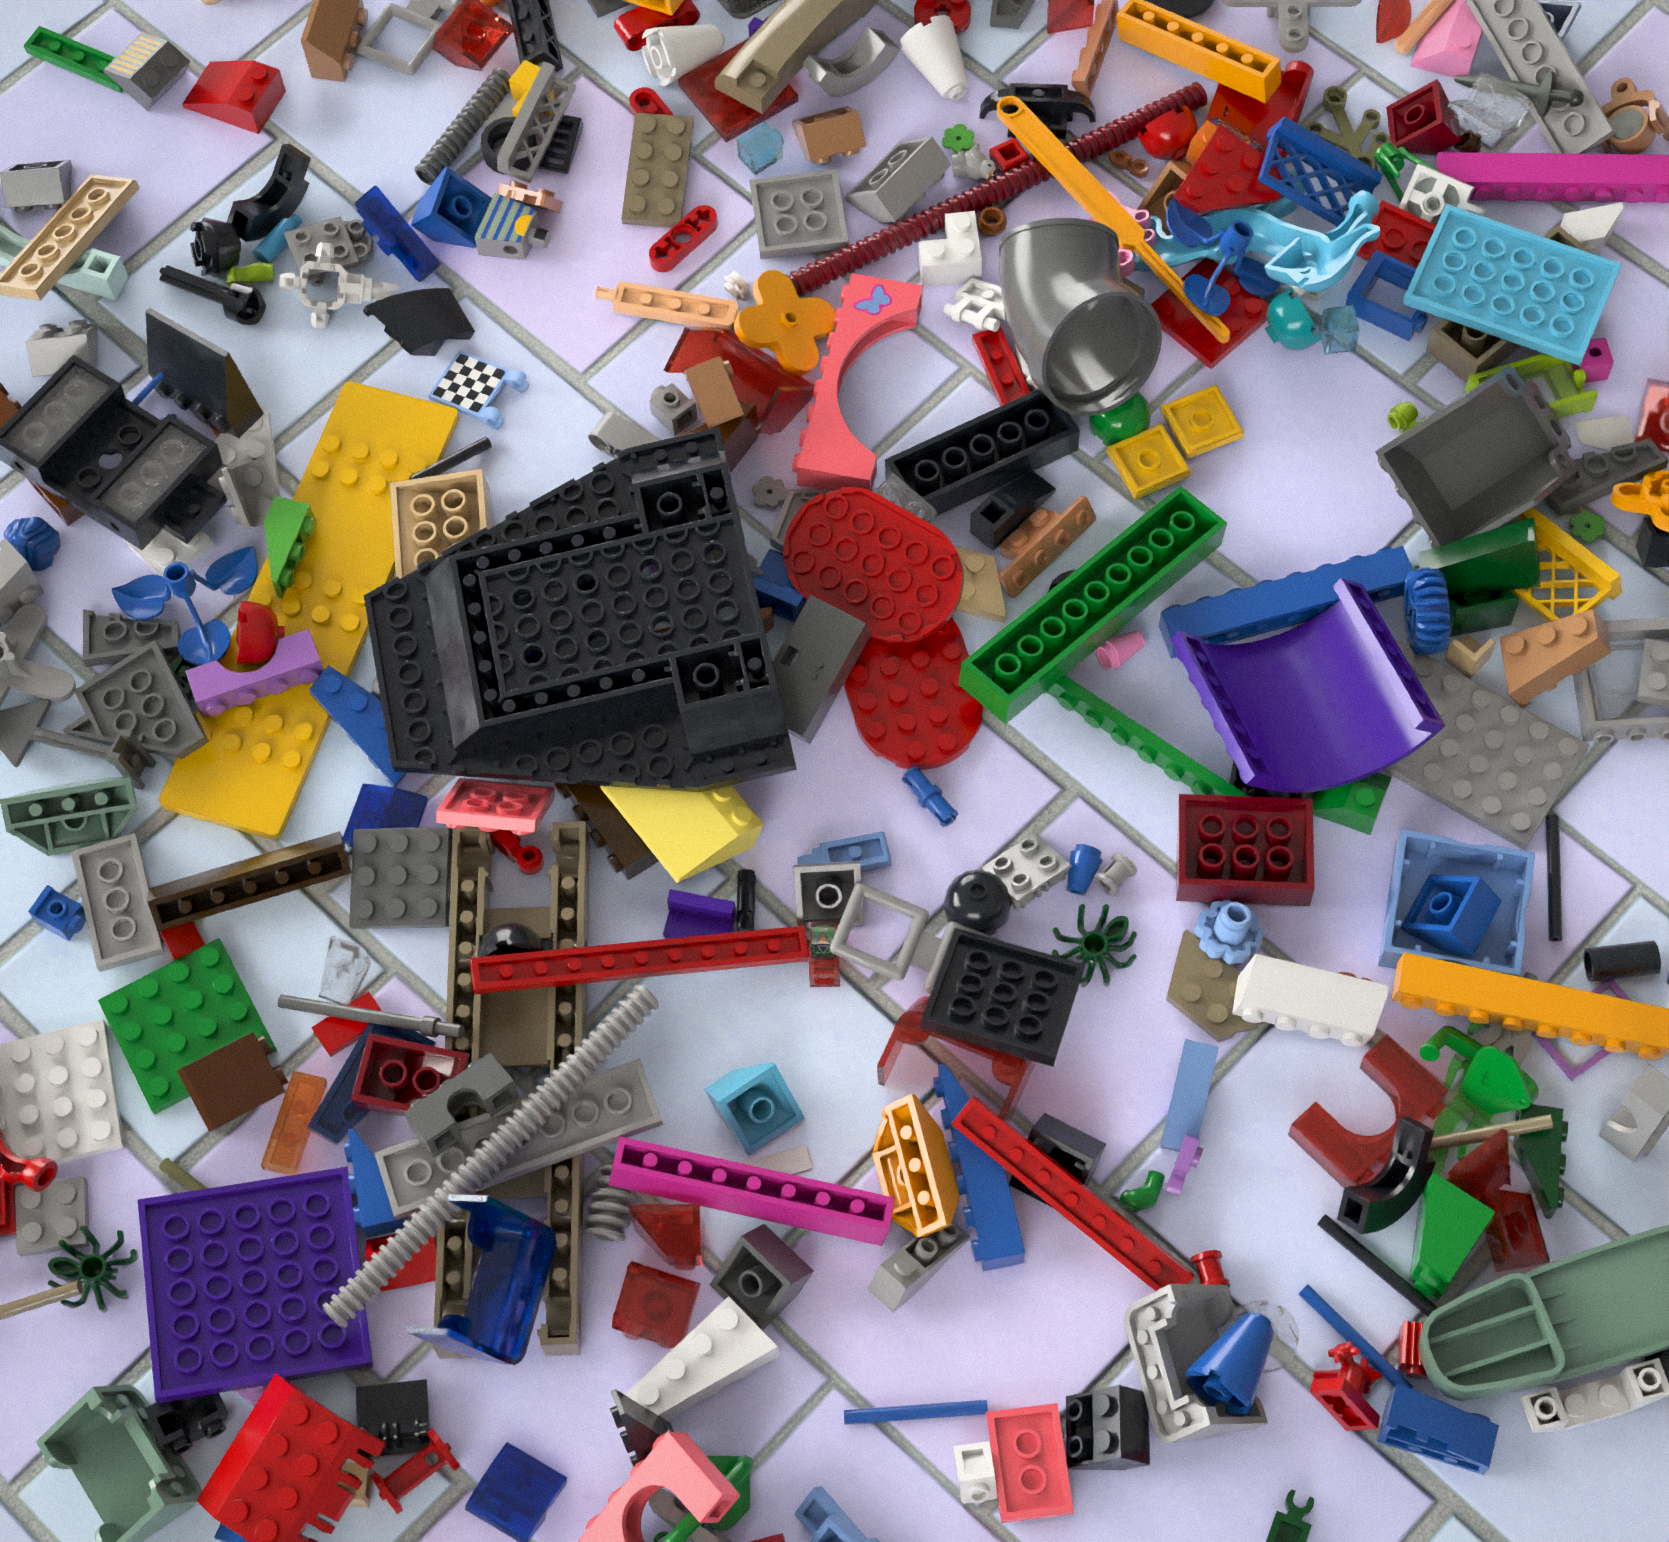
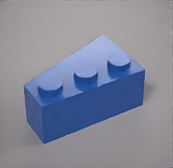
M1396 1384L1386 1402L1377 1442L1484 1475L1490 1467L1499 1425L1490 1422L1491 1419L1485 1415L1468 1413L1415 1390Z

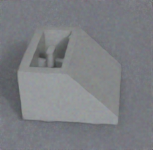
M85 319L71 321L69 326L57 327V323L38 326L39 330L33 331V334L25 341L32 377L54 375L73 355L93 367L98 365L97 324H87Z

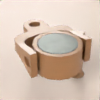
M1630 78L1617 80L1611 87L1612 101L1601 107L1616 131L1614 135L1601 143L1606 154L1612 152L1611 144L1619 154H1640L1653 143L1656 132L1658 135L1663 133V138L1669 141V116L1661 103L1657 101L1654 93L1651 90L1638 91ZM1643 106H1649V115L1642 108Z

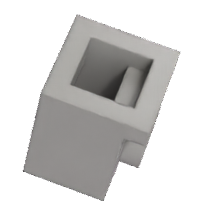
M673 383L667 387L663 385L658 386L652 392L651 399L649 400L651 414L673 436H676L698 419L696 402L693 399H689Z

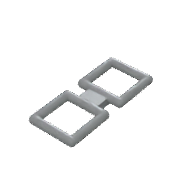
M411 0L406 8L389 3L360 41L356 51L359 55L405 74L414 75L446 31L445 25L436 21L442 10L452 14L459 13L467 0ZM393 16L431 31L409 62L371 47Z
M857 883L853 888L830 945V951L839 957L898 981L905 978L910 965L928 972L924 983V990L931 994L955 928L993 939L996 938L965 927L955 921L949 922L942 939L923 931L929 918V913L926 909L866 884ZM864 898L913 918L896 965L846 945Z

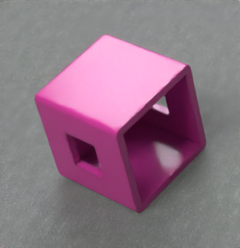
M1592 339L1581 365L1578 366L1572 363L1574 372L1581 368L1585 371V383L1608 379L1614 361L1607 339Z

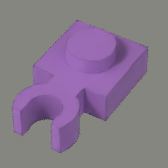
M1188 1134L1185 1135L1165 1189L1167 1192L1179 1196L1190 1166L1197 1168L1203 1153V1148L1198 1147L1199 1138Z

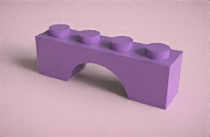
M307 629L278 639L277 649L273 658L258 670L237 673L224 668L215 660L185 672L195 702L203 718L209 715H219L226 709L238 705L251 704L256 699L270 694L283 693L288 688L300 684L313 683L323 673L324 669L310 630Z

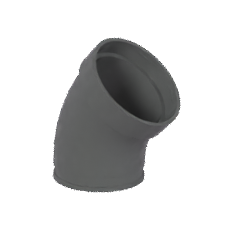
M1051 218L1017 226L1000 239L999 273L1004 312L1017 349L1028 365L1030 376L1038 389L1065 412L1079 416L1098 415L1125 403L1140 390L1150 377L1161 350V324L1154 308L1130 286L1122 282L1120 256L1118 253L1119 237L1114 230L1104 224L1085 219Z

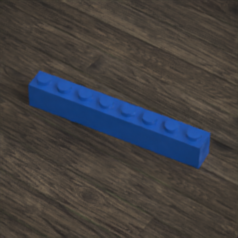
M1403 546L1393 549L1385 547L1367 556L1356 555L1350 557L1345 562L1333 565L1327 563L1308 572H1293L1282 579L1274 581L1264 580L1249 588H1234L1223 595L1215 597L1204 596L1190 604L1169 606L1160 613L1159 629L1172 659L1177 657V651L1170 639L1177 631L1199 636L1207 644L1224 645L1308 622L1340 600L1333 588L1340 578L1363 584L1373 603L1403 596L1405 580L1409 571H1412L1413 568Z

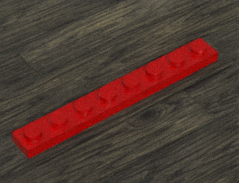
M973 1096L951 1123L958 1131L1154 1291L1169 1284H1189L1194 1278V1274L976 1096Z

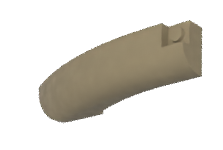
M785 0L756 30L716 77L715 88L763 114L793 77L803 68L802 64L808 55L814 56L846 26L860 16L864 18L878 0Z

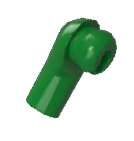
M1149 1170L1144 1187L1123 1191L1120 1195V1205L1132 1212H1139L1153 1207L1158 1200L1165 1175L1158 1171Z

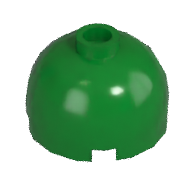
M1138 391L1122 405L1108 412L1089 416L1091 433L1094 437L1096 434L1099 439L1103 440L1104 445L1110 446L1148 430L1151 419L1148 401Z

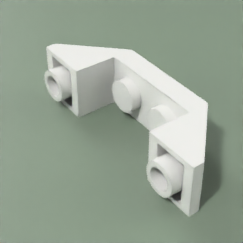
M1657 1358L1625 1367L1619 1375L1557 1391L1556 1387L1523 1395L1520 1399L1533 1433L1561 1432L1626 1414L1669 1396V1383L1661 1362Z

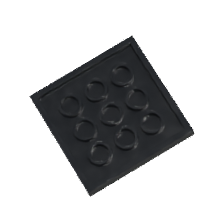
M955 928L921 1018L920 1029L1054 1067L1083 976L1085 964Z

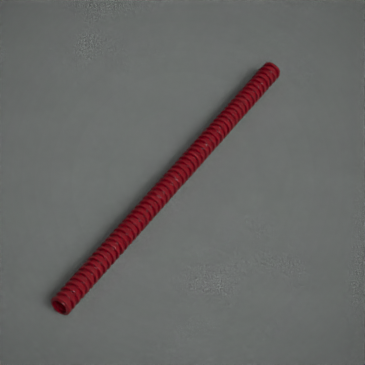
M1193 82L1191 86H1185L1183 90L1179 89L1175 93H1170L1167 97L1160 98V101H1153L1152 105H1145L1144 109L1138 108L1136 112L1132 111L1128 116H1121L1120 120L1115 119L1112 123H1106L1104 127H1098L1097 131L1091 130L1089 135L1083 134L1081 139L1076 137L1073 142H1066L1065 147L1080 163H1086L1089 161V158L1095 159L1097 155L1101 156L1105 151L1109 152L1112 150L1113 147L1118 148L1121 144H1127L1129 140H1135L1139 131L1144 135V132H1147L1145 126L1149 122L1170 110L1175 109L1178 114L1184 112L1182 108L1184 105L1189 106L1191 111H1196L1199 107H1205L1207 105L1206 91L1201 84ZM1034 157L1033 161L1028 160L1025 162V165L1019 164L1017 169L1013 167L1009 172H1002L1001 176H994L993 180L987 179L985 184L979 183L977 188L975 186L970 187L969 192L964 190L961 192V195L955 194L953 199L947 198L945 203L938 202L937 207L932 205L929 207V210H921V214L915 213L912 218L906 217L904 222L898 221L896 226L891 224L888 230L883 228L880 230V233L874 232L872 237H864V241L857 240L856 245L849 244L847 249L842 247L839 253L834 251L830 257L825 255L822 261L817 259L814 262L815 264L808 263L806 268L800 267L798 272L791 271L788 277L792 281L797 295L803 297L806 291L811 293L815 287L817 289L821 288L823 283L825 285L830 284L831 279L836 281L839 276L845 277L847 272L853 273L855 268L862 269L863 264L868 266L872 260L874 262L879 261L880 256L885 258L888 253L894 254L896 249L902 250L904 245L911 246L912 241L919 242L920 237L925 239L929 236L928 234L934 235L937 230H944L945 214L975 211L976 215L977 211L982 212L985 207H992L993 203L1000 204L1001 199L1003 201L1008 200L1009 195L1014 197L1017 195V192L1023 193L1025 188L1031 189L1033 184L1036 186L1040 185L1041 180L1046 182L1049 180V177H1055Z

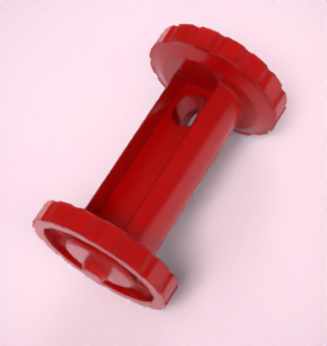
M433 1428L427 1432L431 1443L383 1479L376 1471L370 1475L380 1490V1498L383 1501L387 1500L397 1515L404 1511L399 1500L446 1464L454 1471L461 1467L451 1454L450 1450L452 1448L449 1443H444ZM433 1452L437 1455L438 1461L434 1465H428L425 1457L428 1453Z

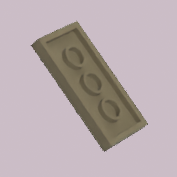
M635 113L621 217L622 224L672 228L682 220L694 129V118L692 116Z

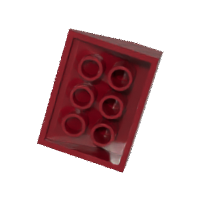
M1179 794L1176 901L1222 902L1230 900L1241 904L1310 906L1315 890L1313 799Z

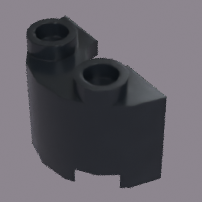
M219 1393L154 1403L144 1408L160 1445L165 1449H171L173 1455L186 1452L193 1446V1442L205 1436L208 1439L214 1438L226 1430L224 1422L228 1418V1411Z

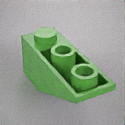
M275 496L264 519V528L272 583L277 597L282 599L286 589L290 588L293 584L294 570L297 563L301 562L305 556V544L308 537L313 536L315 533L317 519L314 518L310 504Z

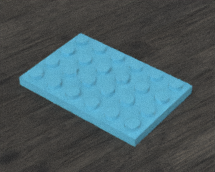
M1446 204L1404 296L1403 304L1580 366L1622 264Z

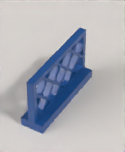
M1285 116L1267 132L1265 140L1269 143L1258 181L1337 227L1346 218L1344 211L1349 210L1348 203L1353 196L1351 190L1355 193L1363 190L1373 194L1374 188L1381 182L1382 173ZM1277 147L1287 152L1289 157L1282 158ZM1292 162L1298 176L1291 177L1285 164ZM1302 162L1311 166L1314 171L1307 173ZM1277 167L1283 180H1278L1269 175L1270 168ZM1326 176L1335 180L1338 186L1331 187ZM1317 177L1323 190L1316 192L1310 178ZM1295 182H1302L1307 192L1306 195L1298 192L1294 184ZM1341 191L1347 205L1340 206L1334 193ZM1326 195L1332 209L1325 208L1319 197Z

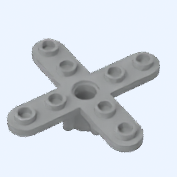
M1362 0L1220 1L1228 7H1267V16L1275 17L1278 21L1280 46L1289 53H1299L1308 46V16L1310 15L1311 7H1352L1360 4Z
M31 603L20 607L5 633L0 632V707L10 689L54 702L65 701L75 693L76 682L70 673L27 660L48 620L45 610L38 604Z

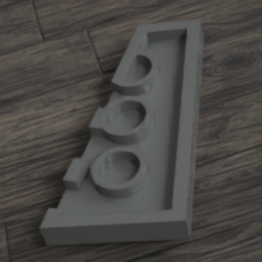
M1651 439L1611 447V451L1598 454L1595 451L1584 453L1582 458L1574 459L1577 472L1544 499L1560 517L1612 493L1613 486L1618 483H1634L1643 479L1649 472L1667 468L1668 459Z

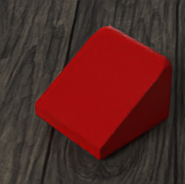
M1015 137L989 149L990 160L1002 171H1006L1030 159V156Z
M193 921L160 931L174 960L205 945Z

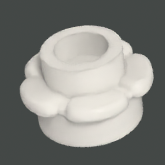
M733 271L729 276L725 275L726 283L723 287L735 299L739 295L745 298V293L750 289L748 283L736 271Z

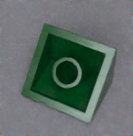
M1510 590L1448 595L1451 613L1449 637L1511 625L1519 604L1518 597Z

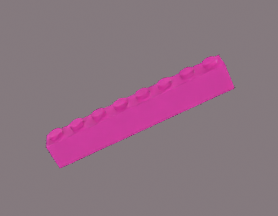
M1438 152L1434 167L1447 176L1475 187L1469 200H1506L1509 202L1597 201L1600 203L1669 202V155Z
M619 1136L608 1184L613 1187L879 1246L883 1245L890 1229L895 1199L890 1196Z

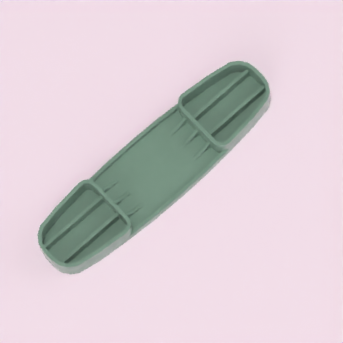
M1669 1225L1582 1251L1524 1274H1508L1432 1311L1423 1324L1418 1341L1420 1360L1427 1377L1435 1389L1446 1397L1465 1401L1499 1396L1556 1383L1604 1370L1668 1349Z

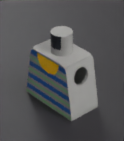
M494 193L475 235V241L479 255L523 260L527 258L532 245L547 248L551 232L539 228L538 215L535 209L504 197L501 194Z

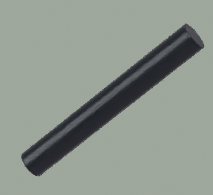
M485 436L411 475L409 480L440 475L491 448V441Z

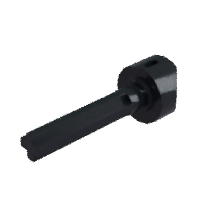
M169 265L165 268L162 267L159 271L161 273L159 278L161 282L223 305L226 318L242 325H255L263 317L266 304L261 293L254 285L237 281L230 288ZM247 308L252 309V314L247 312Z

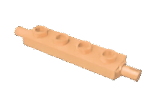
M620 281L615 289L597 286L595 291V299L612 301L614 313L731 333L734 327L735 319L742 312L738 311L737 301Z

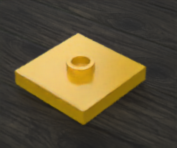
M1217 384L1161 405L1160 412L1187 459L1243 438L1244 431Z
M1162 424L1110 445L1106 450L1107 455L1135 500L1191 476L1190 468Z

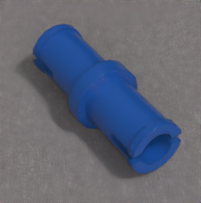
M913 767L904 774L902 781L918 797L920 806L927 808L940 822L942 827H946L956 820L958 812L942 796L940 787L933 785L919 767Z

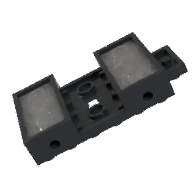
M75 355L0 429V461L140 550H143L162 529L188 544L227 502L226 495L207 483L223 465L217 443L170 414L163 420L158 419L126 399L122 385ZM119 453L122 455V462L113 469H105L99 465V459L103 454L113 455Z

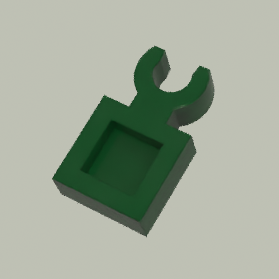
M1291 1489L1285 1498L1287 1514L1276 1511L1266 1542H1306L1312 1524L1302 1521V1518L1311 1512L1314 1506V1498L1309 1497L1306 1506L1299 1508L1293 1503L1296 1491Z

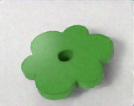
M957 124L953 129L947 128L944 131L945 137L942 139V146L944 148L952 149L954 153H958V151H968L973 147L974 132L967 130L965 125Z
M1584 510L1580 515L1574 514L1569 519V525L1572 527L1571 535L1580 537L1584 543H1593L1596 537L1599 538L1604 535V529L1602 528L1604 518L1601 515H1592L1590 511Z

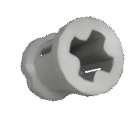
M1118 852L1114 853L1111 857L1112 862L1103 872H1097L1093 878L1097 886L1112 897L1119 893V887L1128 877H1133L1137 873V868L1132 861Z

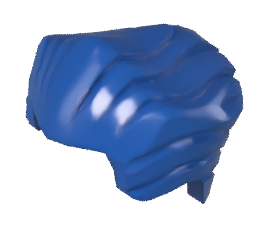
M41 517L13 520L5 529L4 538L23 556L32 571H42L52 565L54 555L60 549L59 532Z

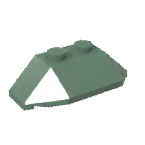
M132 776L104 777L40 788L0 799L6 832L18 837L47 856L71 852L118 838L138 809Z

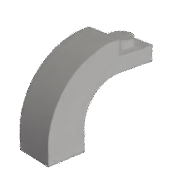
M867 27L856 44L842 56L826 60L808 55L802 65L810 72V79L818 84L828 96L841 97L852 94L875 80L891 64L901 49L884 31Z

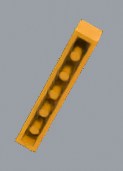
M1128 0L1116 14L1120 40L1261 102L1266 103L1281 84V60L1147 1Z

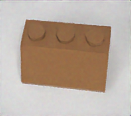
M362 0L313 1L301 37V44L312 78L345 82L348 71L353 69V54L361 41L362 26H366L368 21V10L364 8Z

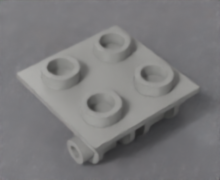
M341 216L284 232L299 274L300 268L308 261L318 262V257L315 255L319 242L332 243L334 258H331V263L340 264L342 267L359 263ZM309 269L308 283L315 287L320 286L323 283L324 273L330 271Z
M1033 832L981 867V869L1001 878L1011 896V906L1017 909L1018 907H1026V904L1035 899L1034 895L1038 898L1042 896L1040 888L1048 892L1051 887L1060 881H1064L1066 879L1065 875L1069 873L1068 869L1072 866Z

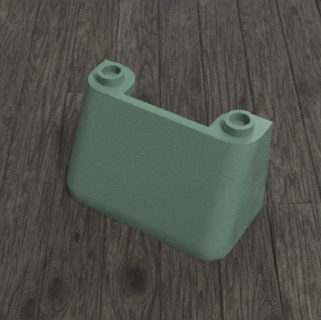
M131 1385L92 1387L36 1440L42 1452V1457L49 1466L59 1469H72L104 1524L94 1533L95 1542H143L191 1509L197 1503L196 1500L202 1492L180 1454L173 1455L171 1449H165L160 1445L144 1408L150 1405L143 1394Z

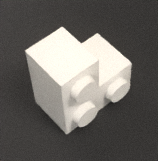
M975 211L945 214V239L919 241V268L923 287L966 283L971 278L982 281V256Z

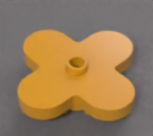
M767 270L757 278L753 285V295L757 305L746 307L737 316L734 322L735 333L739 340L748 347L756 349L767 347L775 352L774 356L778 358L780 365L790 374L796 376L806 375L812 371L819 361V351L815 340L827 337L836 327L834 326L836 312L827 301L821 298L810 297L800 299L788 276L777 270Z
M1669 471L1649 472L1643 477L1642 484L1623 482L1613 486L1610 501L1615 507L1628 512L1648 514L1651 516L1652 522L1656 527L1669 532Z

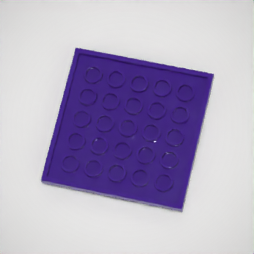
M348 1166L137 1200L156 1403L268 1385L275 1373L288 1381L373 1367L366 1304H363L365 1308L362 1311L357 1310L355 1312L357 1316L355 1319L350 1318L347 1321L348 1326L346 1328L336 1324L325 1313L322 1306L325 1302L329 1304L332 1301L331 1296L333 1294L338 1295L340 1293L339 1288L341 1286L346 1287L348 1285L347 1280L349 1278L354 1279L356 1277L355 1272L358 1269L361 1270L352 1194L348 1179Z

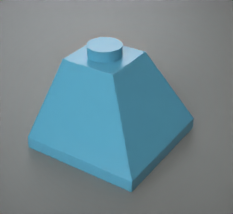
M774 1062L732 1070L704 1089L717 1114L748 1156L805 1118Z

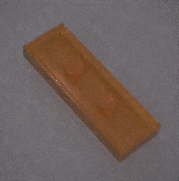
M293 1071L260 1165L263 1170L288 1176L296 1175L311 1132L307 1129V1126L320 1106L328 1083L326 1078Z

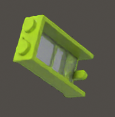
M1544 353L1469 375L1466 388L1463 390V394L1510 365L1518 371L1523 381L1530 379L1537 384L1543 397L1549 403L1558 419L1583 411L1584 413L1592 411L1598 395L1595 389L1588 392L1584 391L1583 386L1586 374L1582 368L1574 372L1570 362Z

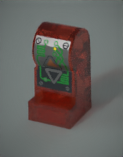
M837 923L810 924V987H840L839 956L830 951V945L838 928Z

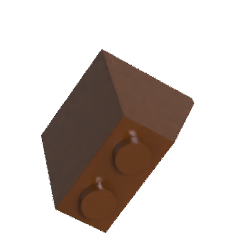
M251 1032L177 1070L209 1132H214L286 1093L283 1085L289 1082L280 1065L274 1068L271 1065L267 1055L273 1052L263 1035L257 1038L255 1033Z

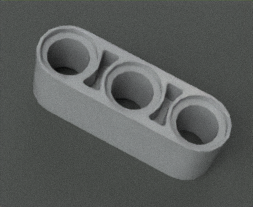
M606 412L588 434V439L592 445L614 459L617 458V453L626 448L662 440L612 412Z

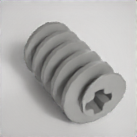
M605 1163L600 1168L603 1176L598 1177L596 1181L599 1189L594 1190L592 1195L596 1202L591 1203L588 1208L592 1215L587 1216L584 1221L588 1228L583 1229V1231L589 1236L604 1241H625L626 1236L618 1232V1228H628L630 1223L621 1217L622 1215L633 1214L634 1210L625 1204L626 1202H636L638 1197L627 1189L608 1185L613 1164Z

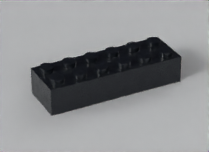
M1037 389L885 459V479L902 507L927 521L1077 451L1079 448L1080 430L1068 412L1057 407Z

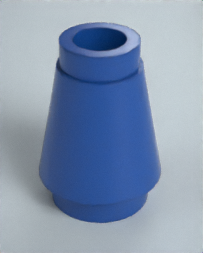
M1077 844L1075 850L1071 851L1070 864L1072 867L1069 868L1067 891L1081 896L1086 895L1094 876L1103 862L1100 858L1102 852L1099 849L1085 844Z

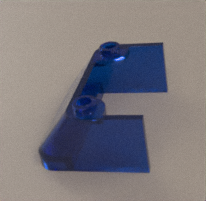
M448 1194V1202L471 1213L467 1226L468 1238L474 1246L482 1249L477 1271L463 1316L448 1314L440 1320L437 1328L409 1326L407 1333L447 1351L499 1364L516 1365L523 1360L527 1351L556 1250L557 1240L555 1232L548 1225L488 1195Z

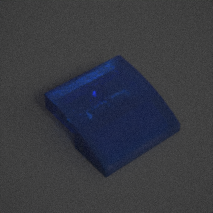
M363 783L343 835L345 845L353 847L354 829L418 828L429 799L424 795L403 789Z
M506 1442L476 1486L465 1505V1510L514 1540L529 1542L546 1519L548 1509L565 1488L567 1477Z

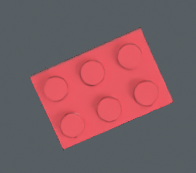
M1058 1403L986 1412L1001 1524L1073 1515L1074 1508Z

